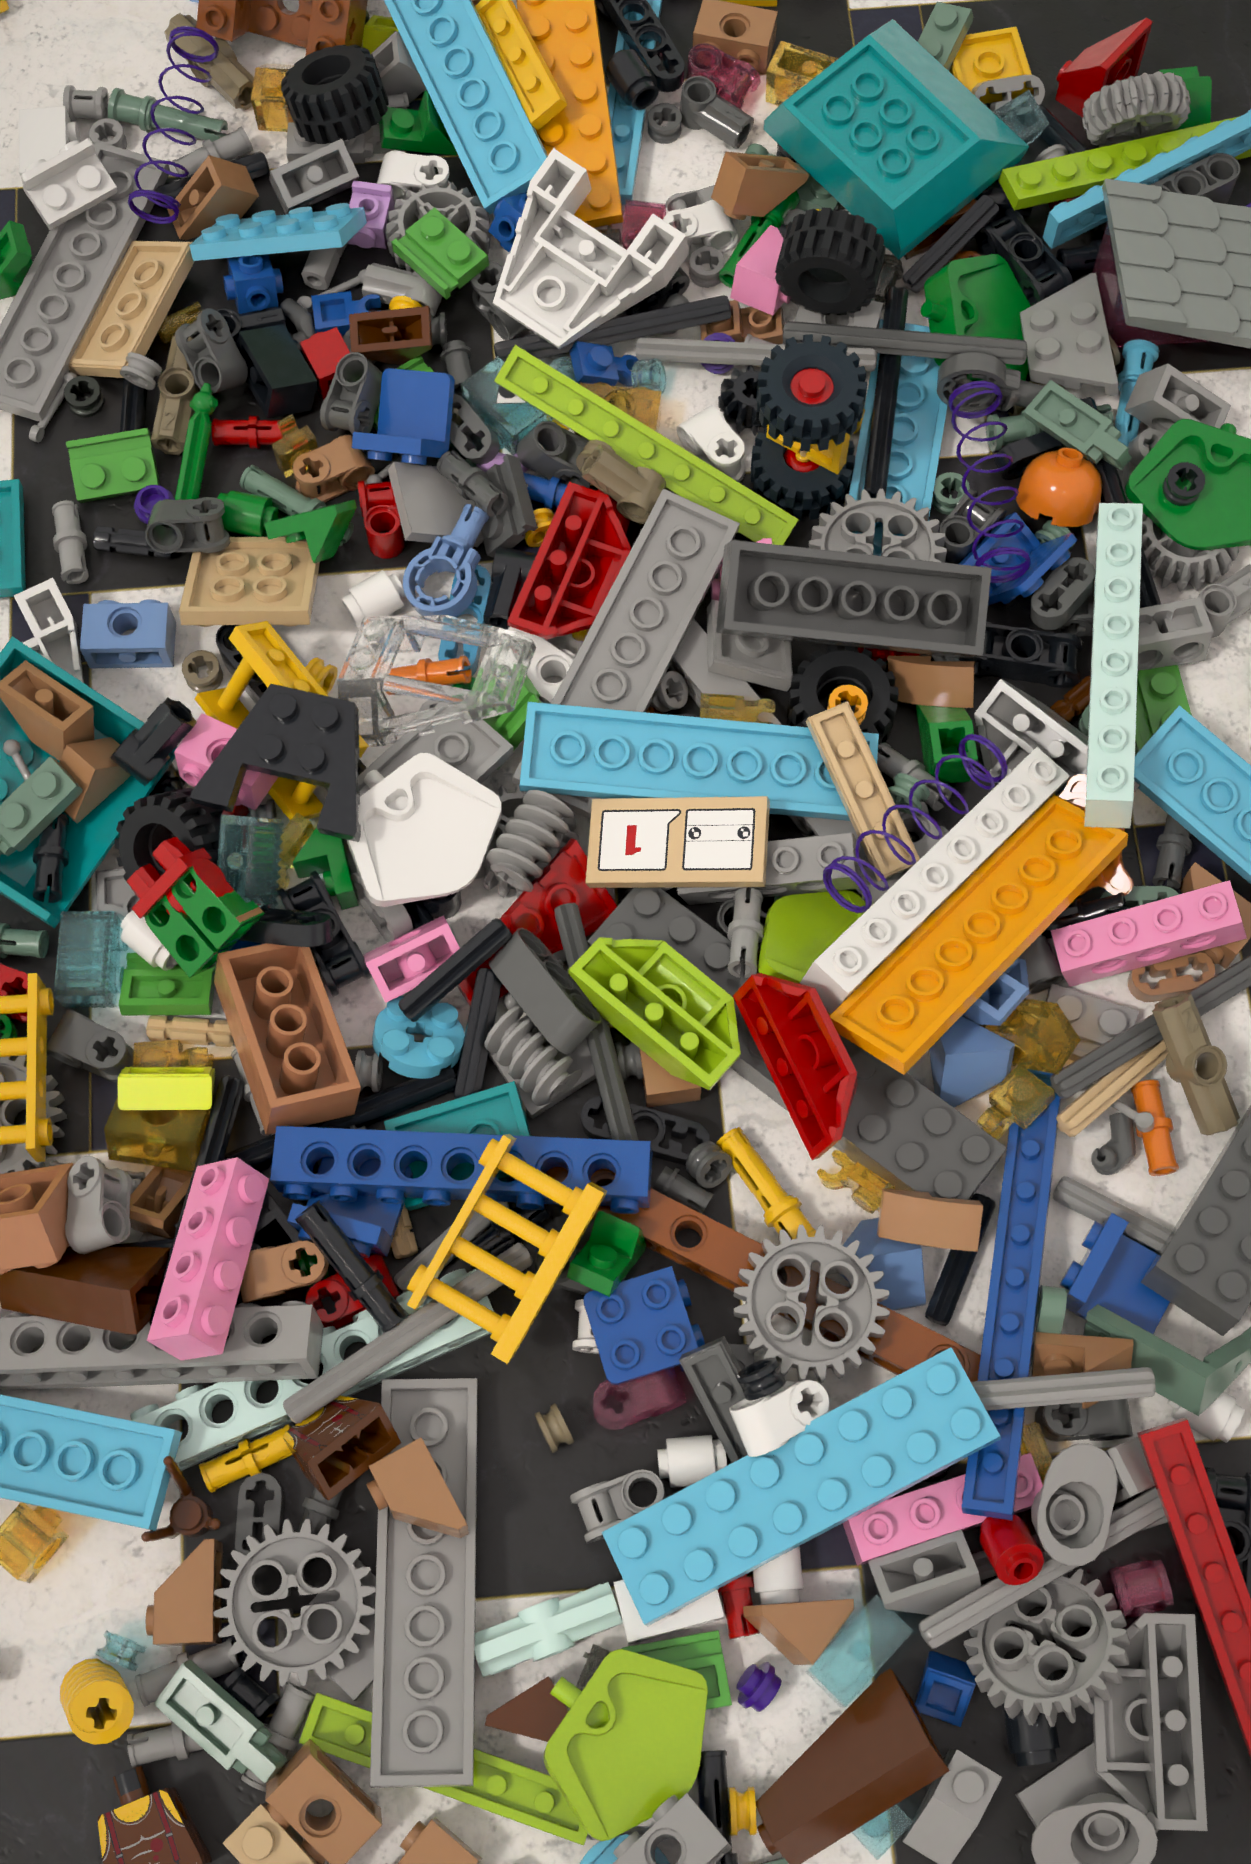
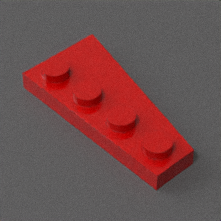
M571 838L542 870L543 874L541 877H536L531 884L534 887L532 892L524 891L501 916L500 920L508 927L512 934L518 928H524L532 932L553 955L555 952L563 950L554 915L557 906L567 903H576L578 905L587 937L603 924L617 905L606 888H589L587 886V856L577 840ZM492 956L457 985L469 1005H471L477 971L479 968L491 969L489 960ZM503 984L499 998L509 992Z

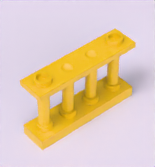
M263 621L235 626L229 640L243 657L226 688L197 693L194 700L206 715L238 729L250 713L239 699L255 672L267 688L270 684H275L324 696L328 695L270 623ZM359 734V758H361L369 745ZM278 777L268 791L269 795L292 824L320 817L323 804L313 793L317 785Z
M28 973V994L0 996V1014L27 1012V1037L0 1039V1057L27 1055L26 1080L0 1082V1101L26 1099V1124L0 1126V1145L26 1143V1150L36 1162H46V1146H51L53 1142L52 1122L50 1118H46L47 1015H53L54 997L52 989L46 988L38 973Z
M510 1134L503 1135L500 1141L492 1138L478 1162L485 1167L430 1265L426 1267L421 1264L407 1286V1290L413 1293L407 1303L411 1308L417 1309L423 1305L427 1296L492 1333L490 1338L496 1341L497 1344L491 1355L506 1364L516 1354L607 1193V1190L593 1182L587 1183L584 1190L577 1186L572 1190L510 1154L509 1152L517 1139ZM498 1171H503L563 1206L562 1212L569 1215L561 1231L558 1232L552 1228L548 1232L486 1196L485 1194ZM474 1213H479L539 1248L538 1254L545 1257L537 1273L534 1274L528 1270L524 1274L461 1237ZM451 1254L515 1290L514 1296L521 1301L514 1314L510 1316L504 1312L500 1316L437 1279Z

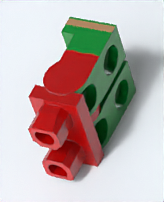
M175 836L163 841L152 852L153 857L165 870L162 876L150 863L136 870L126 882L140 899L131 909L140 919L145 917L151 931L188 977L191 978L214 967L217 962V954L229 951L237 943V940L241 939L265 913L253 900L246 903L226 881L221 869L210 861L212 857L204 848L191 852Z

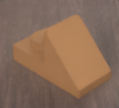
M1035 1332L1032 1377L1129 1369L1132 1364L1133 1339ZM1099 1401L1083 1402L1082 1409L1089 1408Z

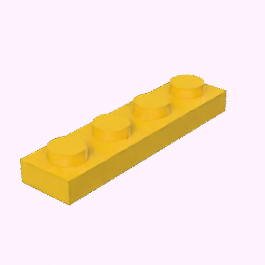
M481 0L475 5V8L531 125L539 130L568 104L513 1Z

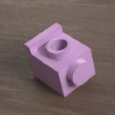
M353 180L349 206L350 208L364 207L367 224L348 241V244L357 245L362 248H387L388 241L385 234L386 224L388 223L387 217L390 210H395L391 185Z

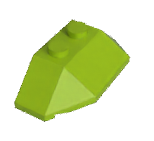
M599 937L568 970L570 976L599 1014L671 1075L711 1090L739 1059L741 1051L738 1040L734 998L664 940H612V938Z

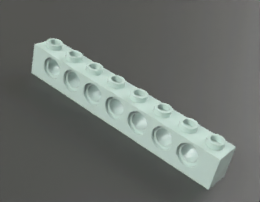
M1099 503L1084 827L1130 829L1134 798L1143 504Z
M458 1269L440 1278V1281L453 1287L475 1272L476 1269L468 1273L465 1269ZM407 1291L396 1298V1301L407 1312V1315L401 1321L434 1299L427 1296L423 1305L413 1309L407 1305L413 1293ZM488 1296L478 1301V1303L494 1312ZM367 1310L353 1316L354 1323L336 1330L335 1326L323 1328L320 1362L323 1364L322 1375L344 1361L345 1350L350 1344L354 1342L369 1344L383 1334ZM459 1314L451 1322L422 1339L341 1396L349 1397L381 1383L382 1379H390L491 1333ZM301 1379L273 1380L278 1383V1394L274 1400L264 1404L258 1403L256 1392L258 1387L266 1381L218 1382L206 1388H203L202 1384H198L178 1392L175 1395L177 1401L161 1408L158 1407V1404L142 1407L134 1411L130 1417L131 1421L169 1428L177 1420L184 1419L187 1421L188 1433L180 1441L175 1462L182 1471L238 1446L240 1441L245 1439L250 1441L293 1422L284 1410L283 1402L308 1384L301 1382ZM223 1400H231L234 1406L232 1416L226 1422L214 1423L212 1411L215 1405Z

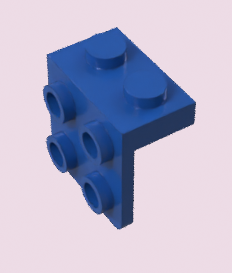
M385 369L381 381L377 434L353 432L352 448L368 450L367 459L392 461L393 453L402 454L401 462L426 465L427 457L440 458L449 451L455 385L454 377L447 373Z
M1016 512L1007 515L1003 519H1016L1023 522ZM1018 523L1001 524L996 526L990 533L1007 534L1019 529L1020 525ZM1025 523L1023 530L1016 535L1002 538L986 536L976 548L979 558L996 548L1015 547L1027 552L1031 561L1030 568L1021 577L1005 583L990 582L988 605L1000 601L1003 604H1007L1020 594L1025 598L1034 593L1044 583L1041 576L1049 568L1050 570L1056 569L1071 556V552L1068 549L1077 541V538L1073 533H1069L1041 544ZM971 551L959 564L975 566L977 560ZM1002 554L992 557L984 563L997 567H1013L1022 564L1026 560L1020 555ZM992 569L991 576H1004L1014 573L1019 569L1008 571Z
M322 1158L317 1174L327 1173L334 1164V1158ZM377 1159L365 1161L360 1166L359 1175L366 1177L375 1174L380 1168L381 1161ZM408 1166L405 1176L413 1178V1171ZM311 1194V1199H308L306 1206L296 1203L292 1204L287 1221L299 1232V1239L314 1243L299 1223L296 1222L295 1218L313 1203L320 1200L331 1218L359 1251V1254L362 1257L369 1258L370 1253L388 1256L406 1198H404V1202L401 1204H386L376 1201V1196L358 1195L357 1201L340 1202L330 1199L329 1194Z
M1111 1213L1102 1224L1094 1221L1081 1244L1088 1249L1080 1264L1073 1260L1061 1280L1060 1286L1064 1287L1067 1291L1066 1309L1086 1320L1087 1312L1099 1304L1154 1334L1170 1301L1142 1284L1141 1280L1158 1254L1123 1235L1129 1222Z
M672 1266L622 1281L610 1297L595 1290L586 1293L584 1296V1307L608 1382L613 1385H619L676 1366H680L681 1372H683L684 1369L679 1361L681 1355L705 1345L698 1323L691 1325L687 1315L686 1307L692 1306L686 1283L684 1279L676 1281Z

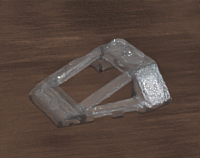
M449 615L364 617L338 676V699L355 702L359 709V734L369 745L368 747L386 746L395 743L397 736L417 730L419 736L434 733L435 725L460 719L464 725L514 711L536 646L532 639L515 631ZM426 637L487 649L472 690L389 675L398 653L420 652ZM383 691L449 703L451 705L395 716Z

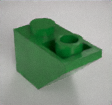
M916 705L925 771L935 777L936 764L941 758L948 755H960V741L966 735L974 734L972 719L965 708ZM969 740L965 743L966 754L969 758L978 761L976 743L974 740ZM951 758L945 761L940 766L938 779L943 783L970 782L971 779L965 770L961 758Z

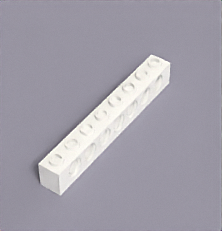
M1036 747L812 963L799 984L816 988L826 1010L832 1014L1053 794L1056 795L1070 775Z

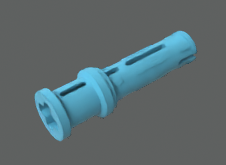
M1142 339L1131 340L1124 344L1122 350L1123 358H1125L1124 367L1117 377L1118 389L1121 394L1114 426L1121 432L1118 441L1127 447L1130 441L1138 436L1141 421L1124 410L1139 375L1152 370L1153 363L1159 357L1158 346Z

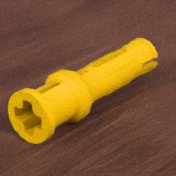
M741 1127L734 1128L724 1134L716 1144L720 1146L722 1151L730 1155L734 1169L765 1211L763 1217L765 1218L764 1222L769 1228L774 1227L778 1234L780 1230L784 1229L791 1240L796 1239L798 1227L803 1225L808 1237H814L816 1230L800 1210L802 1203L797 1197L793 1195L788 1196L761 1156L753 1148Z

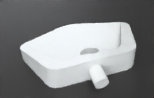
M419 753L413 756L385 778L377 770L367 773L364 783L370 790L360 796V805H358V822L361 826V837L359 842L347 840V843L371 903L380 907H388L447 896L466 888L480 871L500 822L502 804L499 796L430 753Z

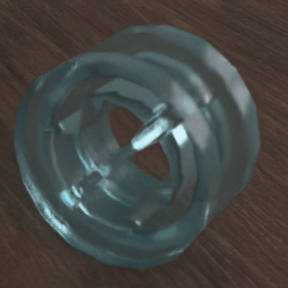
M654 358L648 362L639 360L634 363L631 377L635 393L642 398L648 397L650 394L654 396L662 395L666 389V372L662 362Z
M106 1630L103 1635L106 1639V1644L102 1648H97L95 1655L121 1667L136 1671L139 1666L136 1663V1657L138 1654L144 1653L147 1647Z

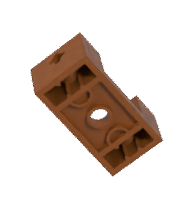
M199 0L196 28L207 32L213 37L231 42L247 32L255 33L306 48V56L323 48L337 45H357L361 48L368 0H298L299 8L297 12L288 10L284 6L283 0Z

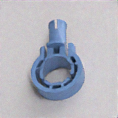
M465 504L451 535H446L442 538L436 536L431 547L416 555L404 572V593L414 609L425 618L431 620L453 618L466 610L476 595L477 577L474 571L481 557L472 548L485 522L489 519L488 514L476 506L472 512V505ZM447 571L456 574V584L450 591L454 597L451 601L446 595L439 598L427 596L421 589L424 588L428 576L435 572ZM415 588L417 593L419 594V597L417 598L415 596Z

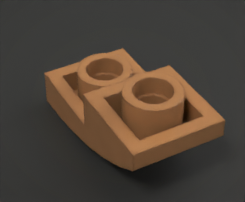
M733 300L730 301L732 313L729 320L700 326L701 340H704L713 333H725L731 336L735 342H744L747 334H751L754 337L774 344L783 343L784 318L782 306L772 316L753 307L741 309L739 301Z
M888 656V672L892 671L896 678L894 687H898V701L926 706L973 708L974 661H931V656Z
M882 1189L877 1235L881 1238L910 1244L978 1252L983 1205L977 1200L932 1197L929 1192Z

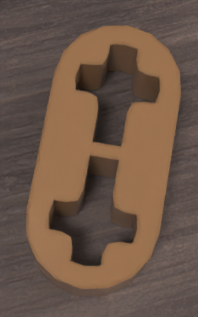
M1199 951L1131 970L1127 979L1130 993L1140 1001H1162L1166 998L1188 993L1214 977L1215 965L1206 953ZM1189 964H1192L1194 970L1202 971L1197 981H1194L1192 975L1177 976L1176 974L1184 972ZM1145 971L1149 972L1151 978L1166 976V979L1158 981L1154 989H1151L1148 983L1140 982Z

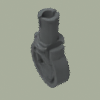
M968 352L954 355L946 359L938 369L937 394L948 406L949 396L955 389L963 385L959 383L956 386V382L967 378V374H972L973 378L984 379L981 381L994 383L1000 388L1002 401L996 408V410L1008 411L1014 405L1026 408L1044 388V385L1020 380V371L1007 368L1000 359L985 353ZM980 387L965 390L954 399L953 405L956 408L967 396L978 391L992 389ZM984 393L976 395L965 401L959 410L980 411L986 409L996 401L997 394Z

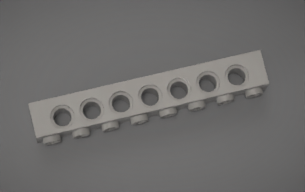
M287 1301L281 1306L261 1307L253 1303H240L235 1306L228 1332L229 1338L226 1340L223 1354L181 1361L147 1341L151 1327L149 1322L137 1335L40 1316H30L25 1313H9L5 1317H0V1391L317 1379L324 1325L312 1304L307 1305L300 1301ZM271 1334H276L272 1341L261 1344L264 1338ZM135 1340L130 1347L123 1349L128 1342ZM89 1342L85 1348L77 1351L82 1344ZM42 1344L37 1351L31 1353L36 1346Z

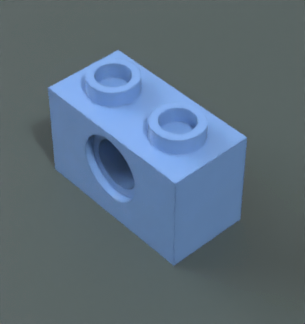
M147 599L140 603H119L113 600H103L97 604H83L80 651L90 669L174 667L176 621L168 603ZM136 629L129 635H122L126 630Z

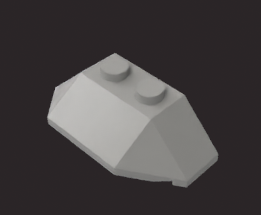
M1000 679L974 713L978 733L991 740L1001 750L1008 766L1007 775L1036 747L1042 750L1070 775L1056 794L1057 796L1065 789L1068 780L1072 776L1077 774L1086 775L1088 737L1044 703L1007 681ZM980 743L984 767L990 772L992 777L1000 776L1001 766L998 759L991 750ZM1134 781V793L1140 786L1136 781Z
M1142 1613L1126 1629L1131 1645L1122 1649L1126 1651L1129 1665L1115 1666L1120 1672L1123 1680L1122 1683L1106 1682L1105 1685L1111 1697L1109 1701L1101 1699L1096 1695L1092 1698L1095 1713H1093L1095 1773L1126 1803L1143 1811L1153 1823L1155 1830L1208 1831L1195 1614Z

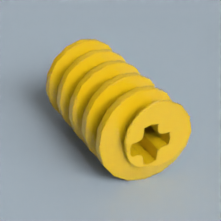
M96 1658L85 1659L73 1665L65 1674L60 1686V1702L72 1732L82 1741L93 1745L108 1744L120 1738L129 1728L134 1716V1702L120 1673L111 1665L103 1663Z

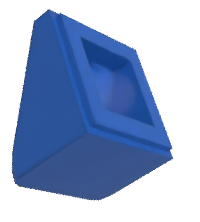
M935 1651L929 1652L914 1702L919 1713L961 1727L976 1685L974 1680L976 1675H972L966 1662Z

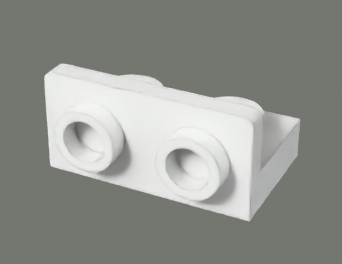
M90 138L82 142L74 140L67 143L60 149L58 155L47 161L39 159L31 163L25 169V173L21 175L24 192L49 230L54 229L117 193V186L95 154V147Z

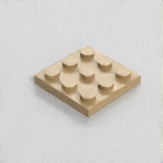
M230 537V544L224 550L213 553L192 552L179 608L181 625L209 627L213 625H246L268 621L270 625H284L288 627L310 625L320 562L313 563L306 539L286 543L285 537L269 540L268 537Z

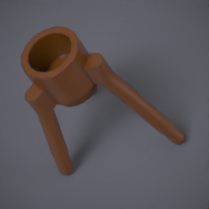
M166 1456L163 1463L179 1489L181 1498L173 1504L170 1510V1524L167 1527L158 1528L156 1531L144 1532L141 1535V1539L144 1542L165 1538L174 1539L179 1534L189 1538H197L204 1535L208 1530L217 1531L221 1525L220 1520L213 1518L212 1509L207 1502L195 1497L194 1489L189 1486L177 1463L171 1456Z

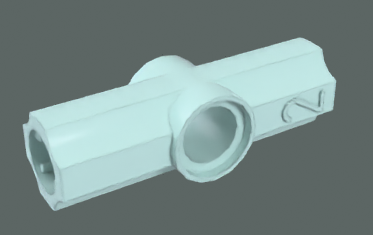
M609 1582L598 1584L562 1600L557 1597L533 1605L518 1612V1617L475 1633V1657L482 1676H492L530 1659L536 1662L576 1646L574 1642L623 1624Z

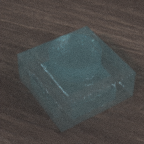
M896 1804L851 1833L876 1860H879L913 1821Z

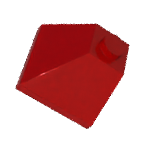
M1145 18L1084 49L1073 62L1068 60L1057 75L1056 80L1059 82L1055 100L1083 118L1082 109L1084 108V102L1094 92L1101 91L1103 86L1114 84L1116 80L1128 79L1130 75L1133 77L1137 76L1153 21Z

